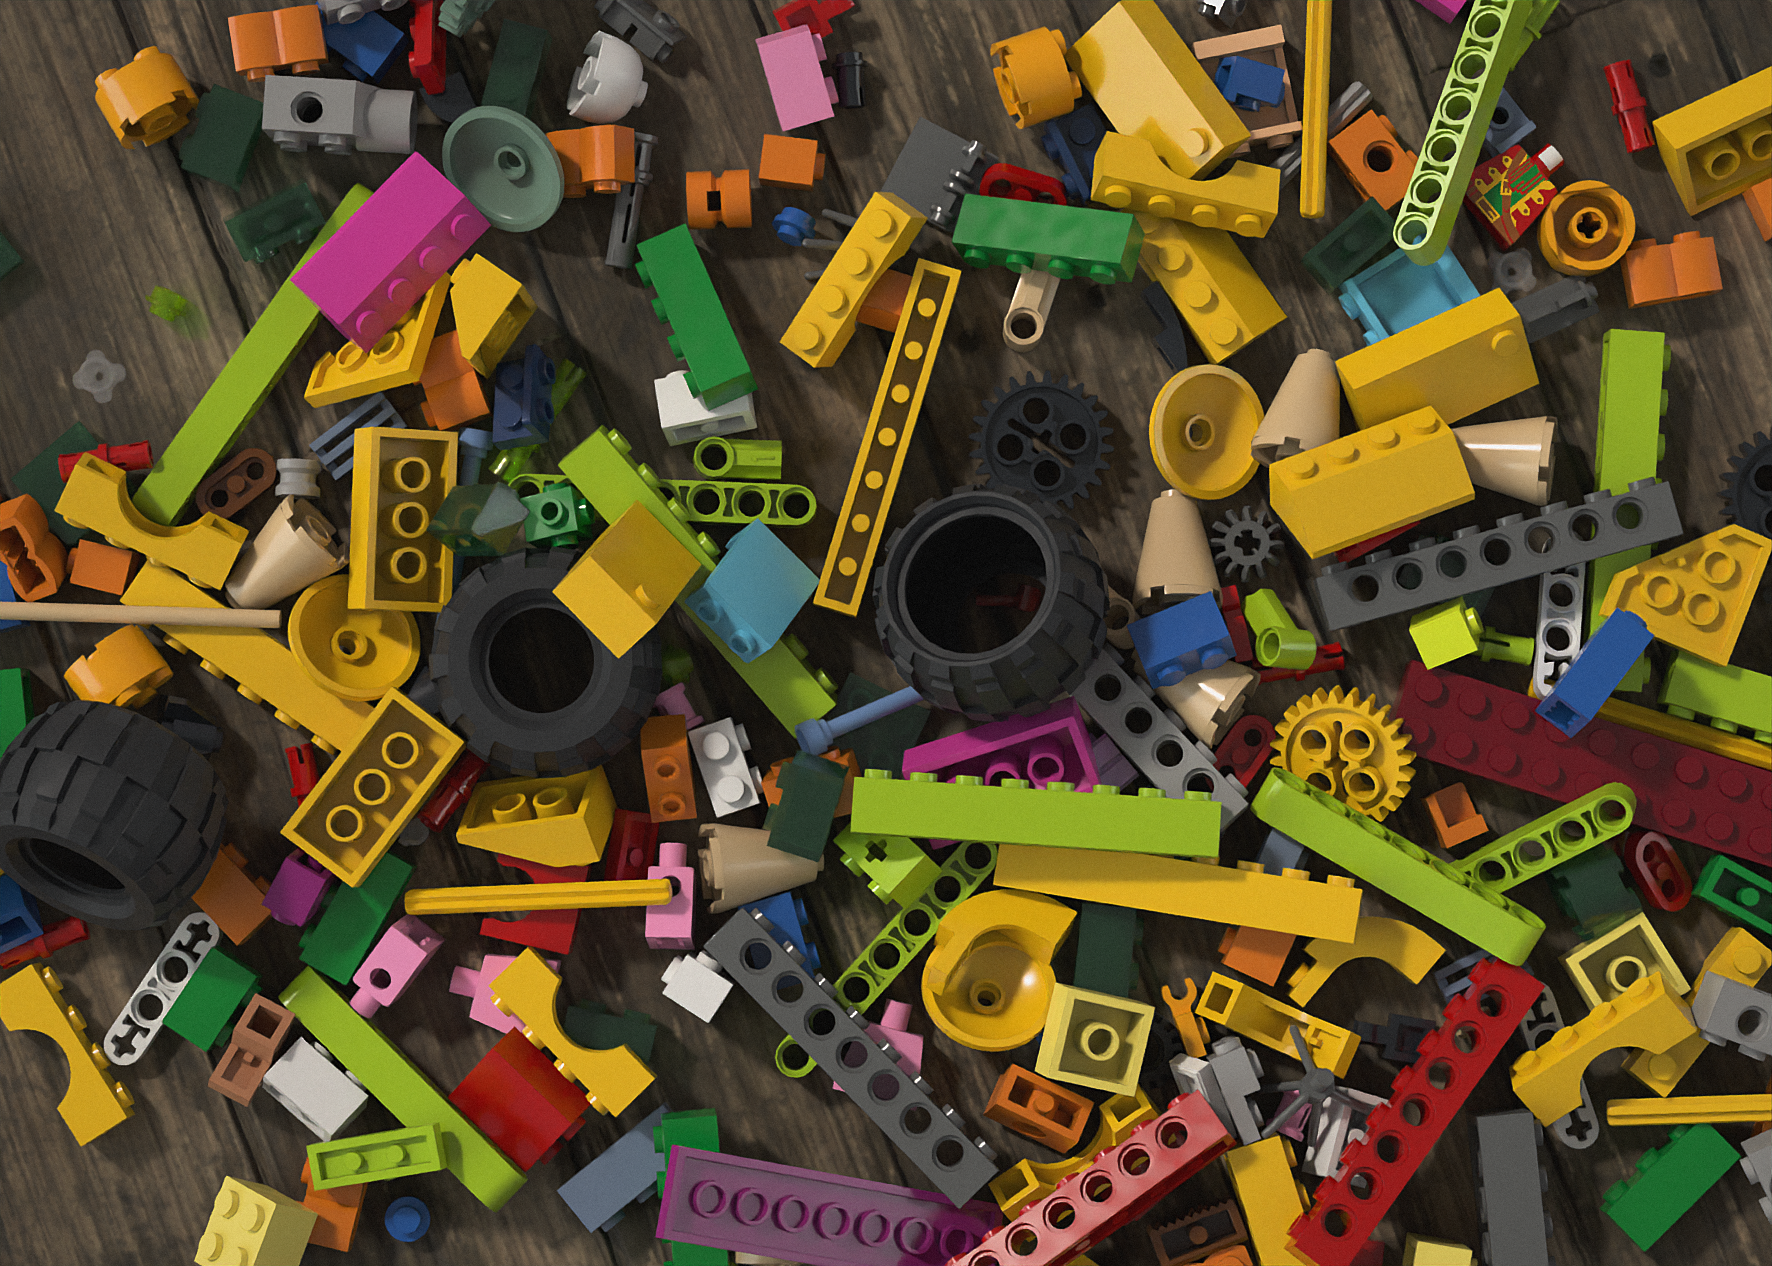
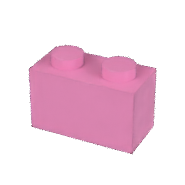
M806 24L755 39L782 131L834 117L831 104L838 103L839 99L832 76L823 78L819 61L826 60L827 57L820 33L811 35L810 29Z

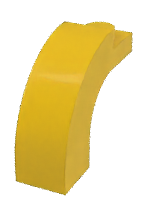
M1002 889L973 896L953 908L939 923L933 944L936 947L925 966L931 970L926 988L942 996L965 961L975 952L991 946H1009L1019 949L1049 966L1070 935L1078 912L1051 897L1027 890Z
M1359 916L1355 944L1310 937L1300 947L1314 960L1309 966L1305 962H1301L1286 980V983L1291 987L1285 994L1299 1006L1304 1007L1337 967L1346 961L1358 957L1379 958L1391 965L1411 983L1417 985L1445 952V949L1423 931L1402 921L1377 916Z
M1212 972L1195 1010L1196 1014L1302 1062L1289 1030L1291 1025H1296L1315 1068H1327L1333 1072V1075L1342 1079L1345 1077L1362 1038L1351 1031L1299 1011L1241 982L1216 972Z

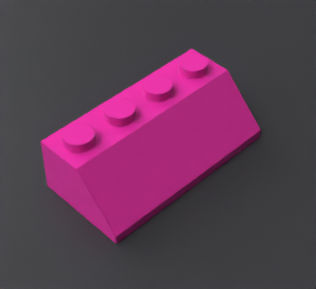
M415 151L305 263L290 281L345 338L367 353L491 224L461 191Z
M1075 696L1050 703V709L1026 718L1016 714L1009 716L1008 721L991 722L905 750L902 766L905 780H910V772L938 774L937 782L955 783L957 775L983 777L984 786L1001 787V779L1029 780L1028 789L1047 790V782H1066L1075 784L1074 792L1092 793L1093 785H1102L1090 736ZM929 839L933 850L960 842Z

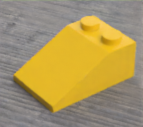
M602 765L592 770L560 778L520 776L479 782L474 787L457 830L456 838L458 843L554 867L586 866L600 861L613 824L615 808L618 809Z

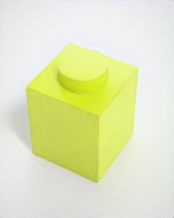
M1461 596L1412 616L1409 631L1427 670L1478 650L1479 634L1483 633L1484 629L1474 607L1467 609Z

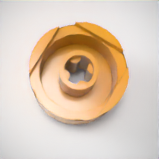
M1040 27L991 45V57L999 54L1001 66L993 68L995 81L1009 116L1015 114L1020 116L1021 119L1015 124L1019 129H1024L1073 111L1074 99L1082 97V90L1076 73L1074 71L1068 72L1063 55L1067 54V47L1059 29L1049 31L1046 27Z
M157 46L141 50L135 55L133 62L119 70L117 68L109 69L100 74L95 80L98 88L95 101L125 149H135L131 142L142 140L147 147L169 138L190 122L186 114L192 107H194L197 113L201 107L199 98L174 56L168 53H161Z
M1594 180L1576 182L1560 191L1543 209L1537 225V240L1543 256L1554 270L1570 276L1589 277L1605 271L1625 254L1635 234V217L1629 202L1609 185ZM1582 220H1584L1587 227L1594 228L1595 232L1588 238H1586L1584 233L1577 230V226Z
M130 624L96 644L97 650L87 660L82 655L65 672L64 678L80 700L104 702L122 708L133 704L136 709H139L158 694L155 689L167 682L174 673L137 624L135 627L133 624Z

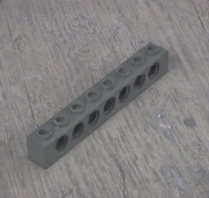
M1649 477L1629 483L1628 488L1630 492L1612 497L1611 490L1606 489L1585 495L1584 500L1586 504L1568 509L1567 502L1562 501L1541 507L1542 516L1524 521L1523 514L1519 513L1496 520L1498 528L1481 533L1479 525L1452 532L1454 540L1437 545L1435 537L1408 544L1410 552L1393 557L1391 549L1364 556L1366 565L1349 569L1347 561L1323 567L1321 568L1323 576L1315 578L1313 583L1327 633L1678 537L1683 534L1669 481L1656 484L1655 478ZM1621 505L1632 506L1637 511L1639 520L1634 529L1623 528L1618 523L1616 513ZM1577 517L1588 518L1594 524L1595 534L1590 541H1581L1573 534L1572 524ZM1533 529H1542L1549 534L1551 547L1547 553H1537L1530 548L1528 536ZM1498 541L1506 547L1507 559L1503 565H1492L1486 560L1484 548L1488 542ZM1454 553L1462 559L1464 569L1459 577L1451 578L1442 572L1440 560L1444 554ZM1411 565L1418 570L1420 582L1417 588L1407 590L1397 583L1396 572L1400 566ZM1367 577L1375 583L1376 595L1372 601L1362 602L1353 595L1352 584L1356 578Z
M742 907L703 947L960 1209L999 1171L998 1167L992 1162L998 1156L997 1153L980 1136L972 1141L960 1129L966 1123L963 1118L948 1103L941 1109L929 1097L934 1089L917 1071H914L909 1076L897 1064L902 1056L884 1038L876 1043L865 1030L870 1026V1023L852 1005L845 1011L833 999L838 993L837 989L820 972L813 978L801 966L807 959L789 940L781 945L769 933L775 926L760 910L755 908L749 913L745 907ZM753 943H763L768 946L772 954L770 964L761 969L750 966L745 957L748 946ZM792 975L801 980L804 991L799 999L787 1001L778 994L777 984L784 976ZM819 1008L830 1010L836 1020L834 1028L825 1034L815 1032L809 1024L810 1014ZM858 1041L866 1047L868 1055L861 1065L850 1066L842 1060L841 1049L846 1043ZM890 1074L898 1080L899 1090L892 1098L883 1099L874 1093L872 1085L879 1075ZM913 1107H923L928 1110L931 1115L929 1126L922 1131L909 1129L904 1121L908 1110ZM949 1139L959 1142L963 1147L962 1157L953 1164L943 1163L936 1154L939 1144Z

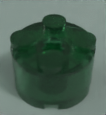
M1602 843L1543 873L1547 886L1564 917L1568 915L1572 920L1576 919L1579 925L1571 929L1584 944L1604 935L1643 911L1635 892L1631 887L1625 889L1619 877L1620 874L1624 873V868L1617 854L1612 848L1606 850Z

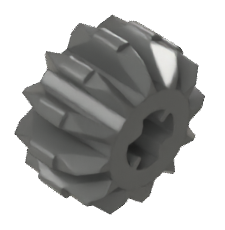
M1251 506L1243 507L1241 512L1242 521H1239L1232 509L1226 511L1225 518L1231 528L1221 522H1214L1212 529L1224 537L1223 539L1212 538L1208 540L1210 548H1222V553L1213 557L1214 565L1227 559L1229 565L1223 572V576L1229 578L1234 573L1236 567H1240L1239 577L1242 583L1249 581L1250 567L1253 568L1259 579L1265 578L1267 573L1261 561L1272 567H1277L1280 560L1268 551L1282 550L1285 546L1283 541H1270L1269 537L1281 530L1278 523L1273 524L1268 529H1265L1262 525L1269 515L1265 510L1257 516L1256 521H1251ZM1243 532L1249 533L1250 541L1257 542V550L1254 548L1249 551L1251 556H1244L1242 548L1235 547L1234 545L1235 539L1239 540L1242 538L1241 533Z

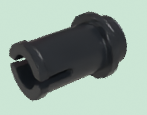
M862 52L836 54V62L832 64V69L837 70L839 109H858L868 106L864 79V67L868 66V61L863 60Z

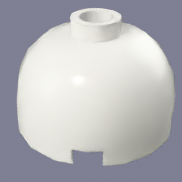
M598 31L593 35L583 52L590 57L586 60L583 68L577 66L569 89L567 109L571 110L569 114L592 123L607 124L624 117L632 106L638 108L645 98L648 83L642 81L643 65L638 53L629 44L617 37Z

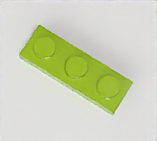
M439 1122L318 1142L306 1146L314 1191L447 1168Z

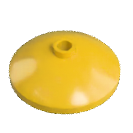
M1207 364L1192 366L1180 371L1159 392L1150 416L1149 439L1151 452L1162 476L1180 493L1201 500L1221 499L1239 491L1255 474L1260 463L1251 456V441L1264 419V412L1258 396L1250 384L1242 376L1229 368ZM1190 427L1192 428V431H1193V435H1192V438H1191V439H1190V435H1189V429H1190Z
M349 574L329 576L313 583L301 594L295 603L288 622L289 645L294 659L303 673L324 691L347 700H376L383 698L391 686L400 688L413 673L420 655V634L413 614L406 611L348 609ZM339 646L348 648L351 655L342 652Z
M986 947L975 952L965 961L942 996L926 988L931 970L926 967L924 968L921 989L924 1005L929 1016L944 1034L966 1047L990 1052L1010 1050L1028 1043L1045 1028L1056 982L1051 964L1047 966L1027 953L1013 947ZM978 999H988L992 1005L983 1006L978 1002Z

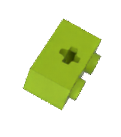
M850 822L833 840L845 852L840 860L855 875L860 877L866 872L873 879L867 886L885 904L894 899L905 910L943 871L907 837L852 834L850 832Z

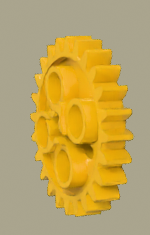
M1336 685L1330 691L1329 697L1321 687L1312 694V699L1305 694L1296 702L1297 707L1291 705L1284 713L1286 719H1282L1275 726V730L1280 735H1277L1276 739L1270 742L1271 747L1280 751L1270 759V764L1282 766L1283 769L1302 778L1372 820L1374 817L1379 822H1382L1389 814L1388 809L1394 812L1402 803L1400 797L1404 798L1411 789V786L1405 781H1410L1416 774V770L1407 766V764L1414 760L1416 752L1404 750L1403 747L1409 743L1412 735L1398 734L1397 729L1404 720L1399 718L1390 721L1387 718L1391 705L1387 704L1378 710L1374 707L1376 701L1375 694L1372 693L1365 701L1359 700V690L1357 687H1354L1347 697H1344L1340 685ZM1337 721H1340L1342 723V733ZM1311 730L1322 733L1326 739V744L1316 741L1312 736ZM1354 730L1363 731L1369 737L1370 743L1360 741L1356 737ZM1316 773H1322L1327 776L1331 786L1322 784L1318 780ZM1359 773L1369 775L1373 779L1375 786L1365 784L1361 780ZM1343 783H1344V785H1345L1346 792H1347L1349 795H1346V794L1344 793V791H1343Z

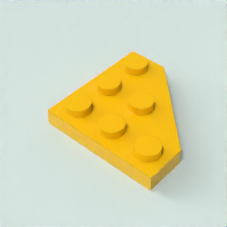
M447 271L367 353L351 341L345 344L334 356L327 351L314 365L304 399L312 407L318 408L419 381L450 284L451 276Z
M1732 524L1619 571L1612 578L1598 616L1606 619L1617 607L1623 612L1631 611L1646 622L1647 630L1655 635L1653 639L1716 666L1726 667L1770 556L1772 540Z

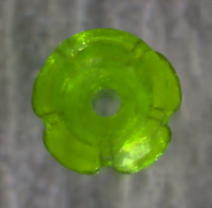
M156 284L151 295H145V299L152 303L148 311L165 320L173 322L176 315L185 317L187 314L184 312L188 299L170 289Z
M667 644L665 646L666 650L661 652L663 678L671 687L681 682L688 684L690 682L689 673L694 671V665L689 654L683 647L676 650L672 644Z

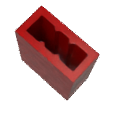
M515 1026L485 1055L448 1096V1099L525 1173L538 1160L546 1165L562 1149L563 1145L558 1139L562 1135L569 1141L587 1122L581 1114L591 1105L585 1097L586 1094L565 1078L555 1065Z

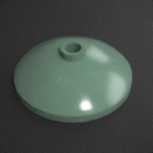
M480 106L463 113L449 127L442 146V162L446 178L469 199L492 227L510 232L530 231L543 225L555 214L564 194L563 168L552 143L533 122L507 108Z

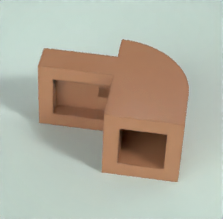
M255 993L234 1028L231 1044L210 1077L208 1087L248 1107L261 1086L264 1075L277 1062L292 1030L296 1014Z

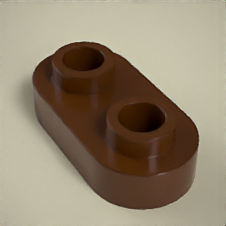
M258 448L246 449L239 453L199 485L196 492V504L200 512L205 515L209 511L226 520L235 517L275 485L279 476L275 458L268 452ZM254 464H261L264 468V474L258 480H252L249 475V470ZM219 491H225L228 494V502L223 507H217L214 504V496Z

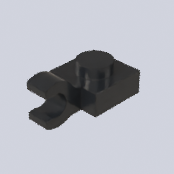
M1389 1013L1387 1026L1354 1020L1352 1032L1361 1036V1041L1384 1044L1381 1056L1383 1058L1416 1063L1421 1056L1416 1051L1417 1047L1429 1031L1435 1030L1436 1021Z

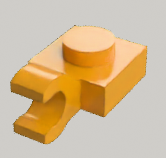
M1188 977L1184 979L1187 987V994L1184 998L1174 999L1171 996L1168 985L1161 987V994L1164 1001L1170 1007L1185 1055L1199 1058L1207 1055L1203 1044L1209 1043L1211 1040L1203 1017L1194 1019L1191 1011V1004L1196 998L1197 990L1192 979Z

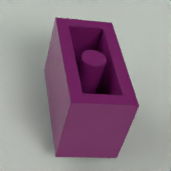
M298 847L285 858L261 905L270 909L271 915L276 920L293 926L297 924L301 927L322 908L321 903L333 883L336 884L339 877Z

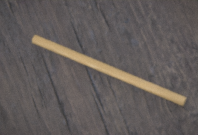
M0 601V620L281 628L282 624L281 610Z

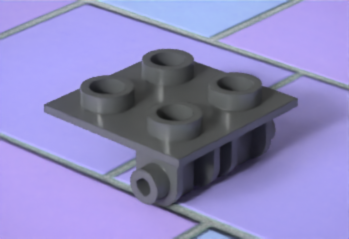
M920 116L880 192L894 193L928 217L927 221L954 235L965 194L980 195L979 189L982 175L987 168L997 163L999 157L987 151L988 148L974 140L970 143Z

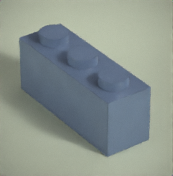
M666 1102L557 1190L590 1233L599 1226L604 1232H607L626 1216L621 1208L634 1198L641 1204L658 1190L656 1171H665L664 1153L655 1154L653 1126H661V1113L673 1112Z

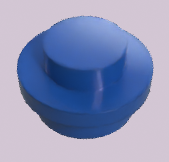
M785 207L782 213L776 215L772 222V226L778 231V238L787 244L801 246L804 239L815 238V219L797 208Z
M404 1196L396 1199L390 1204L385 1214V1225L388 1232L399 1241H415L421 1238L430 1226L431 1216L427 1205L419 1198L413 1196Z

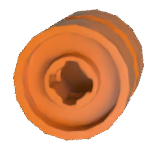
M749 169L724 170L721 177H715L712 171L686 172L689 230L714 229L718 222H723L727 229L752 227ZM709 191H720L721 209H710Z

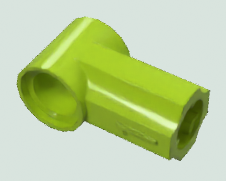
M708 437L702 440L695 449L693 457L694 468L699 475L709 480L721 478L780 480L782 441ZM708 447H718L726 455V464L719 470H710L701 462L702 452Z
M1260 589L1256 593L1246 596L1240 608L1246 623L1257 639L1255 648L1258 661L1262 665L1296 670L1308 669L1316 655V640L1313 634L1307 630L1297 629L1273 590Z

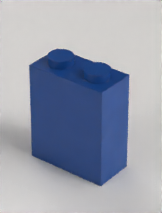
M1617 607L1597 627L1535 709V712L1572 738L1591 721L1655 636L1647 630L1646 622L1637 614L1631 611L1623 612Z

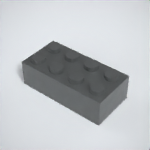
M1520 1106L1465 1111L1482 1266H1556L1555 1257L1548 1256L1546 1238H1552L1553 1227L1550 1211L1543 1210L1541 1192L1548 1191V1179L1545 1165H1539L1537 1160L1536 1147L1543 1146V1132L1540 1119H1534L1533 1112Z

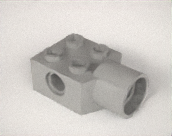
M265 76L262 130L274 143L280 144L281 150L307 152V146L310 145L324 146L326 153L336 155H351L352 148L367 152L413 154L418 118L416 91L382 89L356 80ZM323 110L319 120L314 123H307L309 116L313 112Z

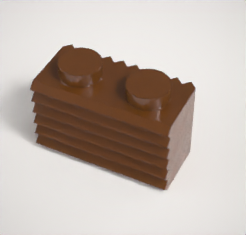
M1224 1194L1222 1200L1216 1197L1214 1203L1207 1201L1205 1206L1199 1204L1197 1209L1191 1207L1189 1212L1182 1210L1180 1216L1174 1214L1172 1219L1165 1217L1164 1222L1157 1220L1155 1226L1148 1224L1146 1229L1160 1266H1182L1249 1240L1235 1201L1226 1194Z

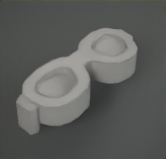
M436 787V788L433 790V792L430 794V796H429V797L426 799V801L423 803V805L421 806V810L424 808V806L429 802V800H430V799L432 798V796L435 794V791L437 790L438 787ZM417 817L407 824L401 832L398 842L405 847L409 845L420 846L427 841L430 832L429 828L421 823Z

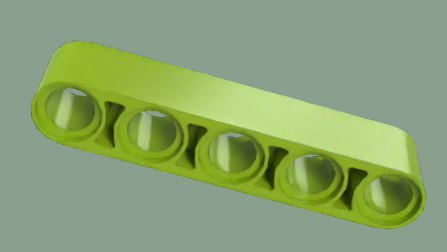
M1613 782L1606 784L1449 864L1498 893H1502L1622 833L1632 822L1637 801L1635 794L1628 786L1622 783ZM1609 800H1615L1625 807L1626 812L1620 816H1612L1606 813L1602 804ZM1570 820L1577 821L1582 824L1585 833L1580 836H1571L1565 832L1562 824ZM1527 841H1536L1544 847L1545 853L1540 856H1532L1524 850L1522 844ZM1496 861L1504 867L1506 873L1500 876H1493L1487 873L1483 863Z

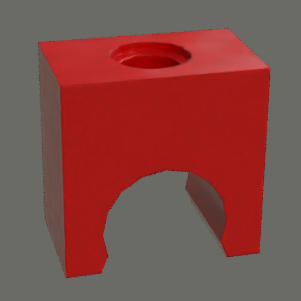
M501 853L498 854L497 862L503 866L517 867L526 871L533 879L534 884L589 882L593 867L592 865L554 867ZM583 908L532 910L525 918L518 921H507L499 916L484 918L480 934L569 955L573 952Z

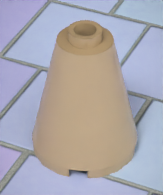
M1309 349L1307 353L1299 354L1296 357L1251 441L1250 450H1252L1251 456L1254 460L1269 468V464L1339 439L1340 376L1332 354L1320 349Z
M1543 416L1450 428L1454 433L1472 484L1538 506H1548L1556 459L1552 442H1557V417Z
M1176 489L1161 492V497L1152 501L1132 595V606L1136 610L1142 605V614L1150 616L1211 591L1220 609L1223 604L1222 591L1197 500L1180 493Z
M289 494L281 501L225 581L228 590L225 596L235 609L265 610L342 569L349 563V550L345 542L337 547L331 538L337 530L318 509L303 498L294 503V495Z
M1135 648L1131 659L1136 661L1133 671L1151 687ZM1227 660L1226 663L1218 668L1202 669L1185 676L1178 684L1160 686L1152 690L1183 721L1198 740L1208 748H1212L1213 744L1217 746L1224 739L1235 722L1241 717L1244 709L1241 708L1245 701L1244 693L1251 698L1253 697L1260 682L1261 674L1250 667Z
M715 823L701 824L698 837L707 836L706 848L698 849V867L703 899H713V903L707 907L708 912L711 914L721 913L815 881L817 871H823L824 869L821 844H814L811 836L784 832L777 833L776 831Z

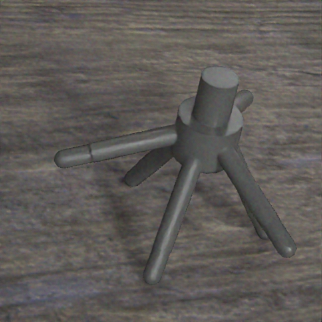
M1291 1025L1289 1030L1307 1074L1297 1081L1260 1085L1261 1089L1258 1090L1260 1094L1299 1090L1300 1094L1262 1131L1261 1135L1264 1139H1268L1303 1105L1309 1103L1312 1104L1307 1143L1310 1147H1314L1317 1143L1322 1103L1328 1097L1368 1116L1374 1108L1335 1089L1333 1072L1327 1068H1315L1298 1027Z

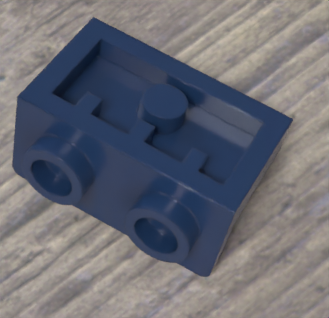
M1090 103L1055 121L1054 119L1046 121L1044 124L1046 134L1040 137L1050 160L1059 159L1066 173L1060 179L1067 189L1071 201L1078 198L1083 208L1096 202L1091 200L1094 159L1107 132L1093 103Z
M536 344L526 345L525 358L497 363L492 443L499 450L549 442L550 424L554 421L551 392L552 384L556 381V368L552 359L547 357Z

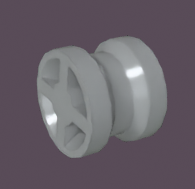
M309 459L277 460L276 469L281 473L280 483L275 488L276 497L286 498L289 494H292L294 499L320 498L321 489L316 485L317 475L322 471L321 461Z

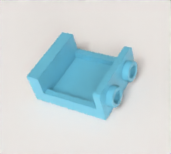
M1427 233L1418 235L1412 245L1422 242ZM1447 245L1442 257L1428 266H1419L1413 263L1404 251L1399 248L1360 274L1343 282L1339 287L1343 295L1338 298L1343 309L1352 320L1357 317L1367 331L1363 334L1364 341L1367 346H1370L1477 298L1480 294Z
M758 518L730 539L725 546L729 551L706 581L685 599V603L697 614L699 619L706 623L746 663H750L774 646L820 581Z

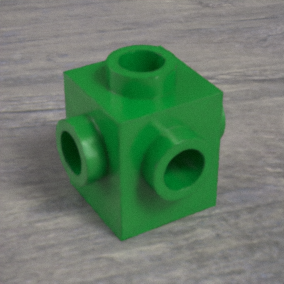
M551 484L543 488V493L520 498L526 541L537 548L555 546L574 550L579 547V542L593 539L591 524L595 523L594 507L580 491L569 486V484Z

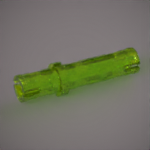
M565 358L562 359V363L556 370V381L552 384L551 402L554 408V420L583 378L587 376V373L578 367L574 369L566 381V377L575 364ZM534 444L502 450L488 469L495 475L500 476L510 461V465L501 476V479L510 483L523 468L532 452L538 453L542 445Z

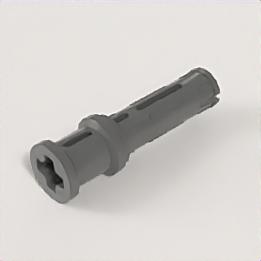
M634 132V157L636 156L635 182L621 185V192L616 193L607 258L604 264L606 266L633 269L632 262L639 228L644 187H648L653 179V175L649 173L653 146L658 145L659 137ZM627 206H628V214H627V220H626V226H625V233H624V239H623V242H622L623 230H624V224H625V218H626V211H627Z

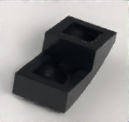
M1156 280L1142 290L1140 297L1164 329V331L1153 338L1151 343L1174 375L1188 368L1185 341L1174 308Z

